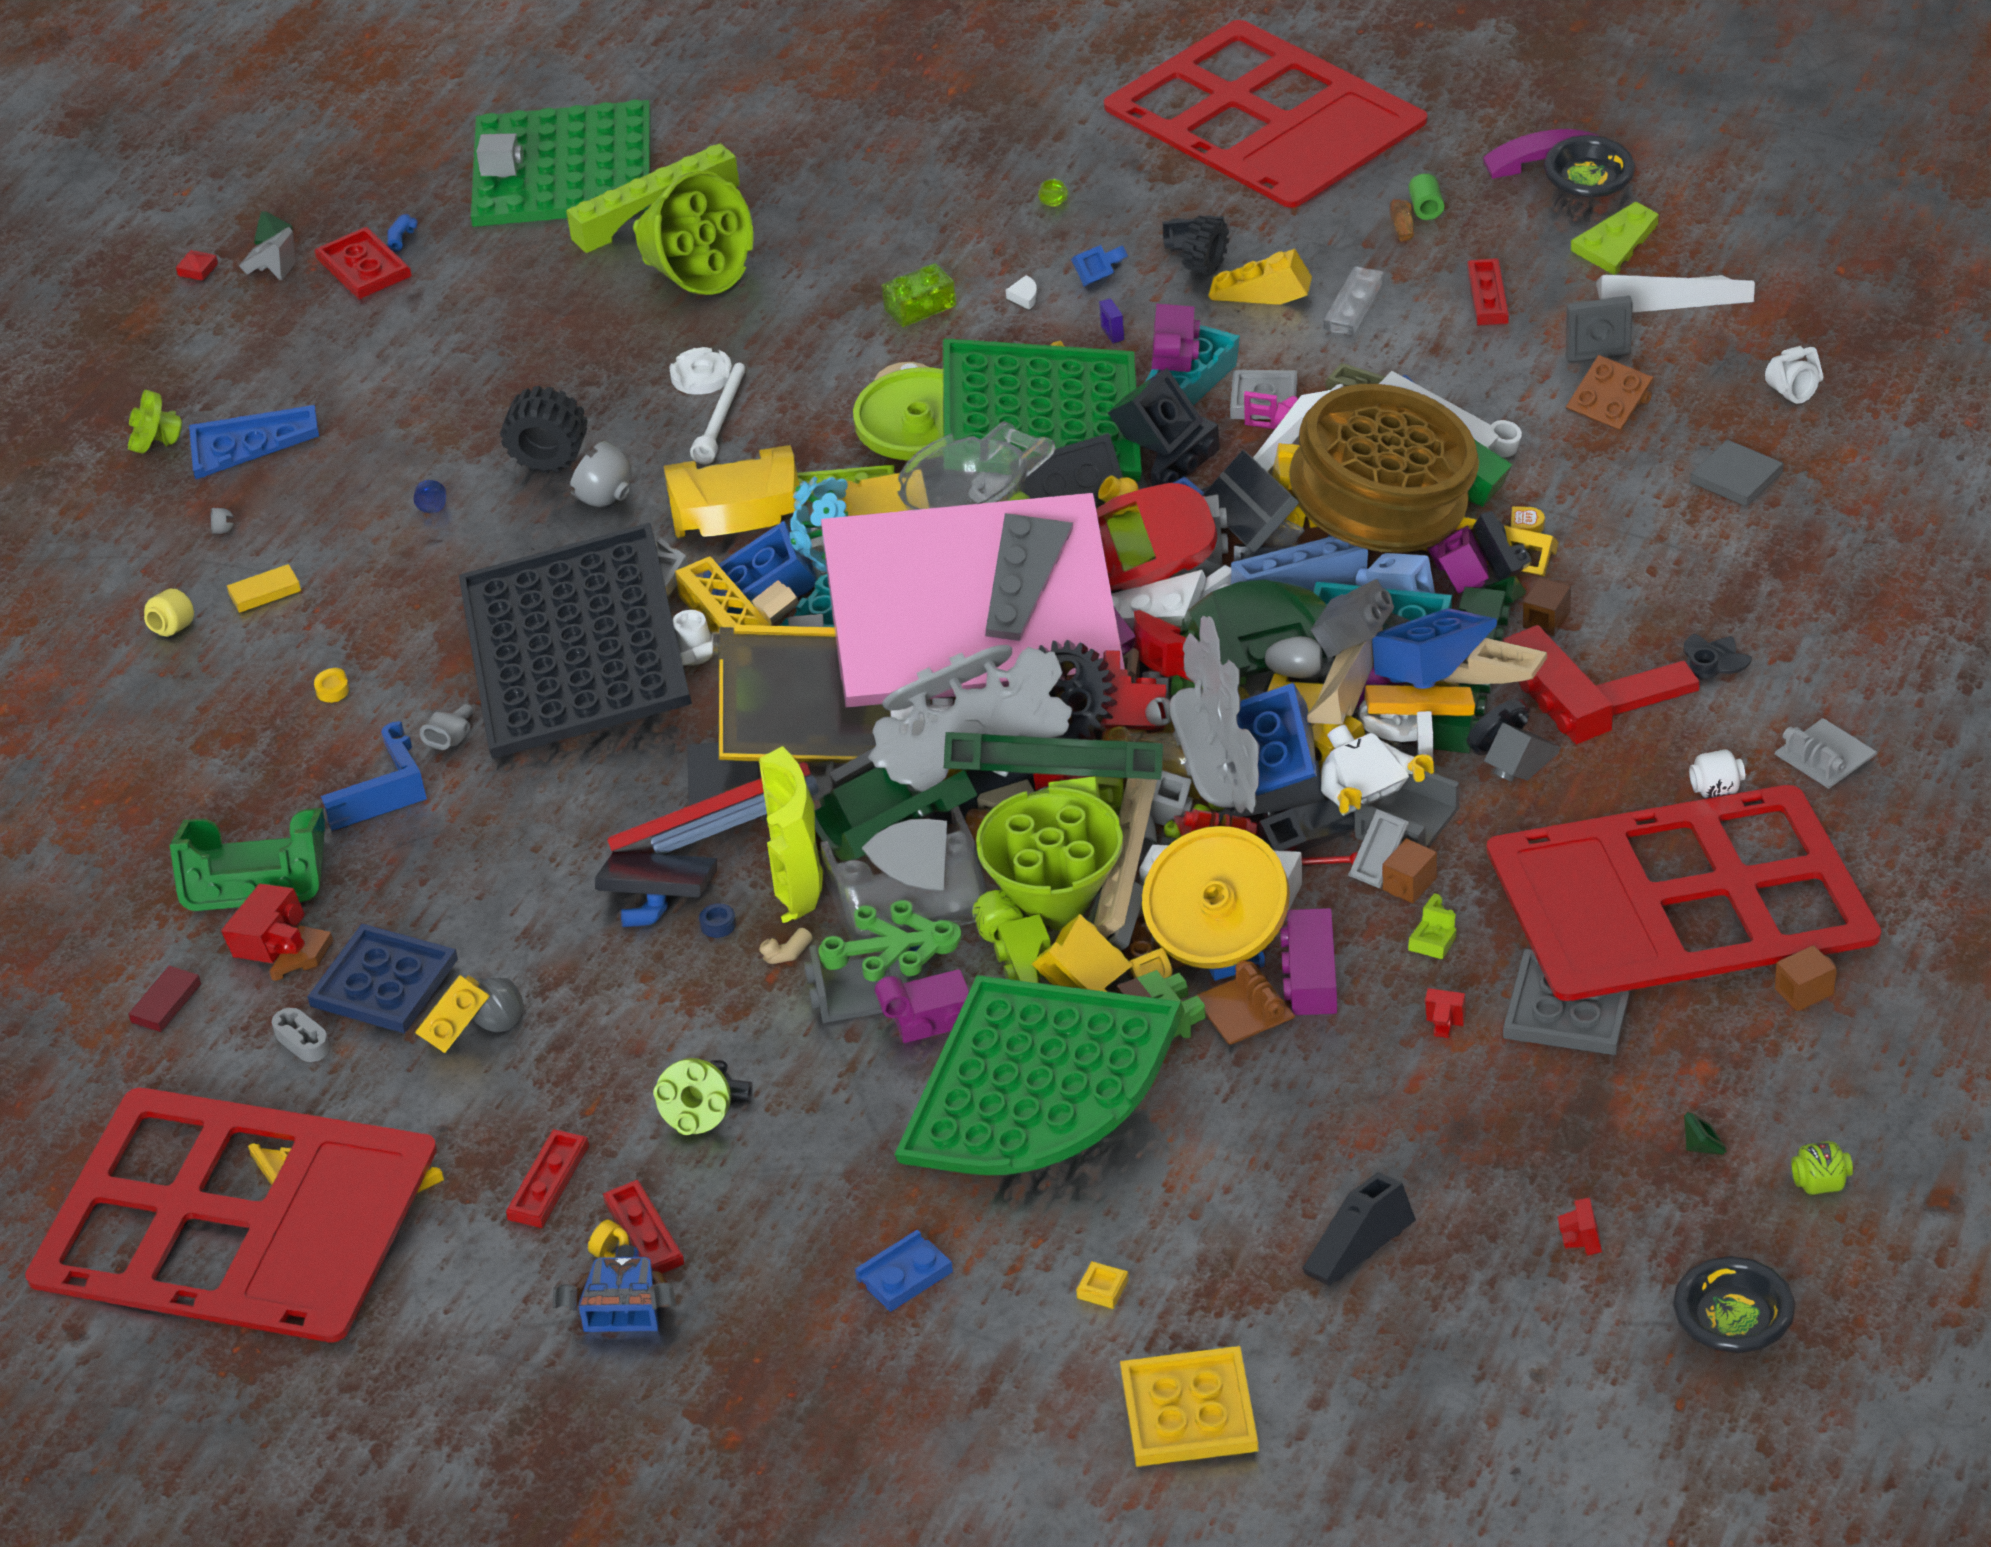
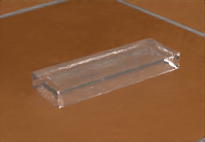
M1354 266L1323 320L1324 329L1354 335L1384 282V272Z

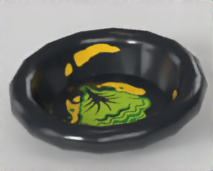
M1592 135L1570 137L1558 142L1547 152L1543 165L1548 180L1558 189L1573 196L1588 198L1609 196L1622 190L1633 179L1636 167L1631 153L1620 143L1606 137Z
M1735 1256L1708 1259L1689 1269L1676 1285L1673 1307L1679 1325L1695 1341L1714 1350L1731 1353L1761 1350L1780 1340L1793 1323L1796 1306L1789 1284L1773 1268L1754 1259Z

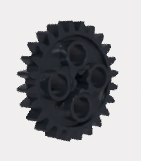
M1066 640L1062 648L1061 644L1057 641H1052L1051 652H1055L1062 675L1049 692L1050 697H1058L1066 705L1071 706V717L1073 720L1063 735L1054 738L1083 740L1087 737L1089 740H1096L1093 733L1095 729L1106 731L1105 726L1101 723L1103 718L1113 719L1114 717L1106 710L1109 706L1117 705V701L1109 697V694L1118 691V687L1108 683L1115 677V674L1110 670H1105L1109 663L1103 658H1099L1100 654L1095 650L1090 649L1088 651V647L1080 642L1075 647L1073 642ZM1043 645L1039 646V650L1044 654L1050 652ZM1076 668L1074 677L1067 681L1066 678L1069 671ZM1087 699L1086 707L1078 712L1080 702Z

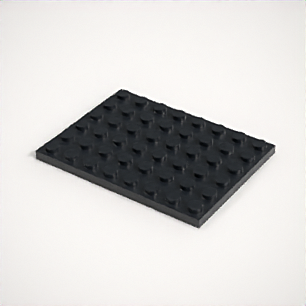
M650 522L459 575L488 748L492 759L692 704Z

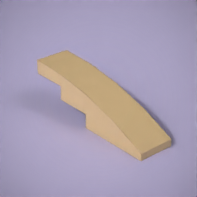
M779 580L752 600L755 608L771 626L799 604L792 590L786 587L784 583L781 584Z
M1485 638L1449 677L1439 681L1463 684H1504L1530 680L1534 678L1546 661L1547 652Z

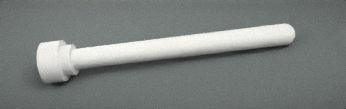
M742 363L734 365L704 435L696 438L690 449L692 459L699 464L707 465L712 463L718 452V445L715 440L746 368Z

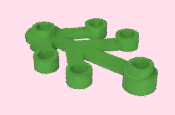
M899 900L890 907L891 919L896 924H906L918 931L907 933L877 918L876 910L873 907L867 905L860 906L854 912L856 927L861 930H870L882 937L844 942L837 936L827 937L819 946L820 963L826 969L837 970L847 965L849 956L884 951L879 957L872 956L863 961V976L866 980H881L885 976V971L897 959H899L901 973L906 976H914L921 972L922 965L935 953L947 954L954 951L961 940V929L956 923L948 920L932 922L914 913L910 902ZM921 946L916 952L907 951L910 947Z

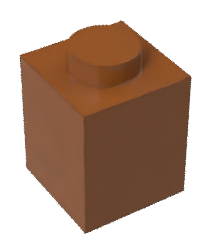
M1407 838L1382 864L1383 890L1413 904L1437 878V852Z
M1813 945L1776 963L1775 990L1796 1011H1799L1834 995L1835 978L1837 975L1836 966L1829 957L1824 956Z

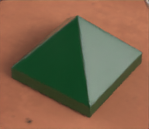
M1687 1112L1684 1115L1686 1151L1723 1155L1727 1152L1724 1143L1710 1123L1692 1112Z

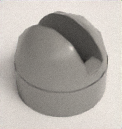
M211 508L212 534L227 533L233 528L234 523L226 522V519L234 517L231 511L225 508Z
M1157 697L1148 703L1145 714L1151 724L1164 726L1172 721L1169 711L1170 700L1164 697ZM1159 702H1162L1167 717L1163 720L1157 704Z

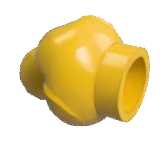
M1111 475L1101 484L1098 498L1106 503L1114 497L1137 491L1138 485L1131 478L1118 479ZM1136 505L1131 508L1128 507L1123 510H1120L1113 515L1119 516L1125 514L1127 511H1140L1138 509V506Z

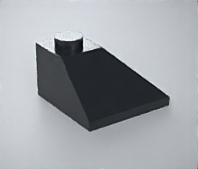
M1168 368L1162 370L1127 394L1108 412L1125 439L1164 456L1170 454L1203 422V419Z

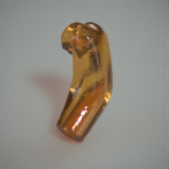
M1394 199L1390 202L1389 214L1395 225L1400 241L1410 240L1414 237L1411 204L1406 200Z

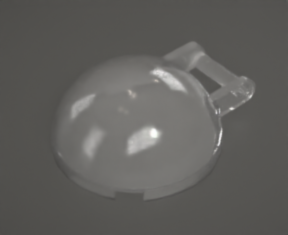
M1001 422L982 439L972 436L954 441L953 435L950 434L928 444L905 464L898 477L901 488L897 492L908 511L1008 501L1018 492H1024L1027 477L1053 455L1055 443L1046 437L1038 439L1015 429L1013 424L1008 422ZM1010 442L1025 447L1027 449L1024 452H1022L1018 447L1012 445Z

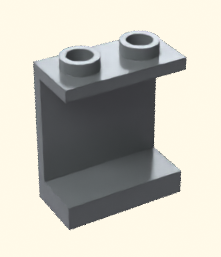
M1424 771L1425 779L1421 782H1416L1413 779V773L1408 774L1409 778L1399 791L1382 798L1375 808L1361 803V809H1356L1355 838L1364 840L1374 814L1378 809L1409 822L1401 843L1407 838L1429 848L1459 810V782L1434 773L1430 774Z
M816 945L809 946L811 961L804 962L808 984L815 983V987H809L812 1009L820 1008L822 1023L883 1013L874 991L877 982L880 980L868 981L863 976L862 963L868 957L849 960L843 968L829 970L820 965ZM897 959L885 971L883 978L895 976L900 978L903 983H907L906 976L900 971L899 959Z

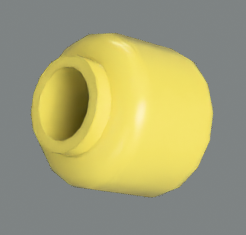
M170 588L148 600L145 604L144 618L150 630L160 636L169 637L191 624L194 618V609L191 600L185 593L178 589Z

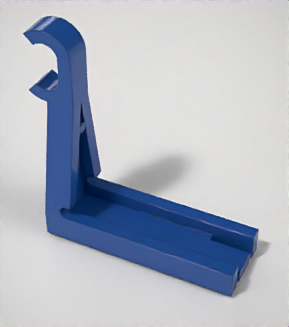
M401 721L389 723L381 731L384 744L398 771L321 796L331 831L427 799L420 770L408 752L412 749L410 737L403 736L399 739H393L394 737L402 736L404 733Z

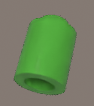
M1431 174L1415 176L1408 186L1414 212L1420 219H1435L1444 210V201L1438 180Z

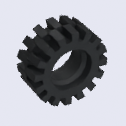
M1199 215L1193 219L1194 224L1190 223V231L1186 232L1184 236L1186 237V242L1182 244V248H1184V251L1181 252V257L1184 258L1182 264L1188 270L1213 275L1215 270L1220 268L1219 263L1224 261L1223 254L1227 253L1228 248L1225 247L1229 243V238L1227 237L1229 229H1227L1228 225L1224 221Z

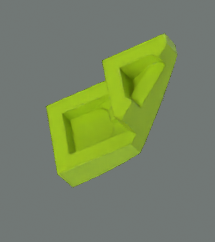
M1434 893L1423 907L1422 921L1409 937L1408 950L1443 959L1456 938L1457 929L1454 927L1456 914L1452 909L1446 910L1443 907L1442 897L1439 894Z

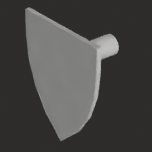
M913 819L893 824L877 833L862 847V850L873 864L890 878L915 888L944 891L947 821Z

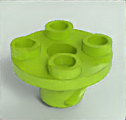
M144 390L139 409L133 408L129 418V426L134 428L128 441V450L144 454L149 449L153 440L163 442L167 447L168 444H174L180 437L182 420L180 416L175 415L176 411H161L162 400L159 393Z
M686 1058L676 1061L661 1074L653 1090L659 1113L670 1126L683 1135L699 1134L713 1129L724 1119L730 1106L731 1094L725 1076L713 1064L702 1059Z

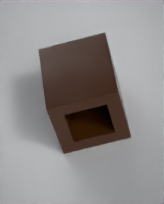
M1539 577L1523 601V628L1528 629L1539 625L1547 635L1555 637L1570 613L1571 586Z

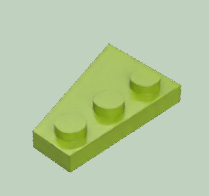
M1634 202L1572 239L1571 251L1612 275H1617L1621 270V264L1624 261H1629L1633 256L1634 248L1638 244H1642L1658 225V213L1638 202Z

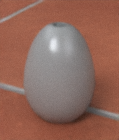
M1309 637L1287 638L1274 643L1266 650L1265 663L1269 669L1283 676L1292 678L1311 677L1322 669V647L1318 641Z

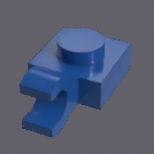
M1099 245L1074 256L1071 260L1085 287L1112 275L1114 271L1111 266L1123 261L1122 259L1127 258L1128 254L1123 245L1106 253L1102 246Z

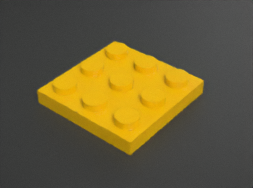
M1240 1346L1120 1361L1136 1467L1258 1451L1257 1433Z

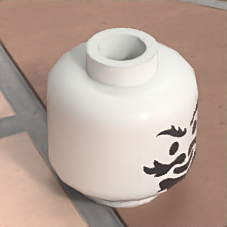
M1726 749L1700 754L1696 757L1694 765L1689 767L1692 788L1695 793L1700 792L1705 799L1735 794L1739 789L1740 781L1745 780V769L1742 760H1736L1734 755Z

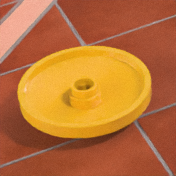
M1215 826L1202 828L1178 838L1156 858L1143 886V914L1145 922L1156 942L1176 960L1198 968L1216 969L1236 965L1241 960H1248L1257 955L1278 934L1289 907V882L1280 859L1273 849L1261 838L1248 831L1234 827Z

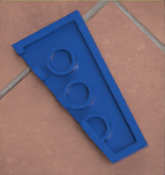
M315 405L189 425L195 480L319 437Z

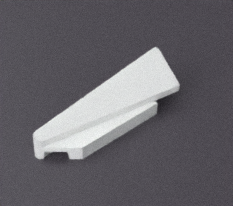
M1602 275L1597 280L1596 287L1600 299L1630 295L1633 302L1632 312L1754 302L1755 283L1750 280H1732L1723 275L1697 278Z
M1338 384L1332 390L1301 395L1253 458L1268 473L1272 474L1278 443L1299 445V429L1307 411L1325 394L1344 387V385Z

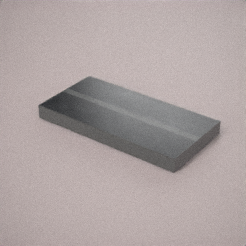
M1244 449L1202 495L1205 497L1218 495L1219 508H1226L1227 527L1254 553L1299 504V501Z

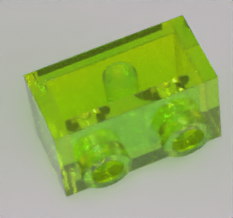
M936 263L923 266L921 269L896 277L894 280L882 284L884 309L902 328L956 306L954 280Z

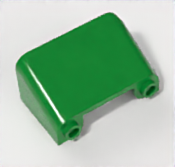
M323 808L298 811L290 822L291 838L222 844L219 827L208 819L183 820L170 843L179 902L183 907L192 911L236 908L245 902L259 883L294 888L299 902L310 900L316 895L321 882L325 835Z

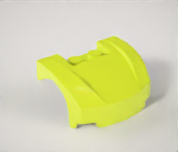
M781 746L759 758L771 838L767 846L774 893L788 907L789 912L781 916L782 923H786L792 919L796 920L816 908L822 891L823 869L819 863L815 840V813L811 794L799 764Z

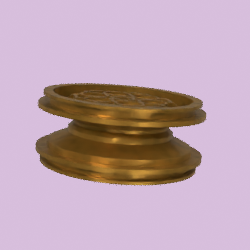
M1356 384L1341 387L1325 394L1307 411L1300 425V446L1291 460L1289 479L1294 497L1299 501L1298 506L1316 526L1331 536L1364 549L1394 553L1411 552L1436 545L1449 536L1461 523L1468 506L1467 491L1472 487L1477 476L1479 458L1470 430L1454 412L1443 404L1424 394L1402 387L1385 384Z

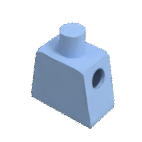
M1385 553L1369 569L1360 568L1356 575L1357 586H1363L1377 579L1382 588L1435 593L1429 557L1424 555Z

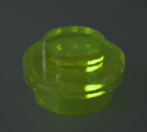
M1058 179L1044 181L1038 191L1039 200L1048 206L1060 205L1068 198V189Z

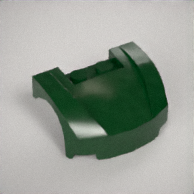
M1266 579L1236 582L1212 591L1192 606L1182 620L1180 635H1185L1191 629L1200 640L1201 617H1212L1220 639L1221 663L1224 665L1229 659L1240 670V678L1272 671L1265 663V653L1271 645L1278 641L1298 636L1309 637L1317 641L1311 628L1327 605L1313 591L1297 584ZM1322 649V659L1327 658V655Z
M876 767L820 797L821 807L814 810L815 831L836 857L844 861H852L866 855L862 847L877 833L891 825L913 819H923L933 812L949 811L977 796V793L965 770L921 792L915 790L910 784H900L891 780L886 768Z

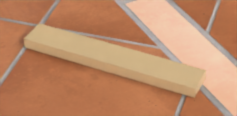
M1127 779L1119 813V824L1123 833V847L1118 860L1103 883L1094 920V926L1105 939L1125 923L1157 780Z

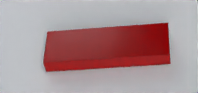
M1499 259L1467 261V271L1477 326L1509 323Z
M1684 660L1599 684L1596 687L1613 704L1612 715H1616L1699 691V680Z
M556 1129L552 1130L506 1209L507 1220L543 1228L589 1147L588 1137Z
M638 1179L603 1193L604 1203L615 1222L628 1234L629 1245L638 1249L639 1257L650 1259L652 1271L665 1273L684 1265L681 1251Z

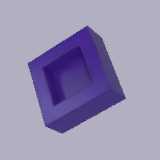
M1111 298L1099 301L1101 328L1112 343L1123 341L1122 313Z

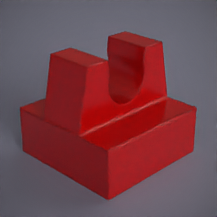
M1428 988L1425 998L1426 1021L1435 1024V1037L1449 1038L1452 1025L1464 1026L1466 1018L1465 993Z
M1590 1198L1574 1201L1576 1210L1557 1216L1565 1248L1585 1247L1587 1256L1603 1253L1597 1221Z

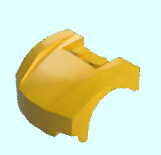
M791 445L759 450L760 459L757 460L747 459L734 463L710 465L701 469H697L695 461L664 465L676 537H685V530L700 529L701 535L705 537L770 527L780 524L781 515L794 513L796 510L794 509L796 499L793 498V495L796 491V486L800 484Z

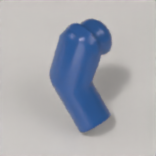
M403 214L388 229V247L393 252H398L402 249V235L404 231L409 234L414 233V228H417L418 224L417 220L411 218L409 214Z
M647 894L648 900L641 908L621 909L622 927L655 924L667 910L668 902L665 900L666 895Z

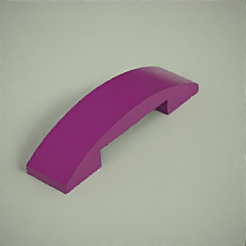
M1555 129L1531 133L1511 140L1492 150L1483 157V162L1492 179L1520 174L1521 163L1545 159L1547 152L1558 142L1575 136L1599 135L1575 129Z

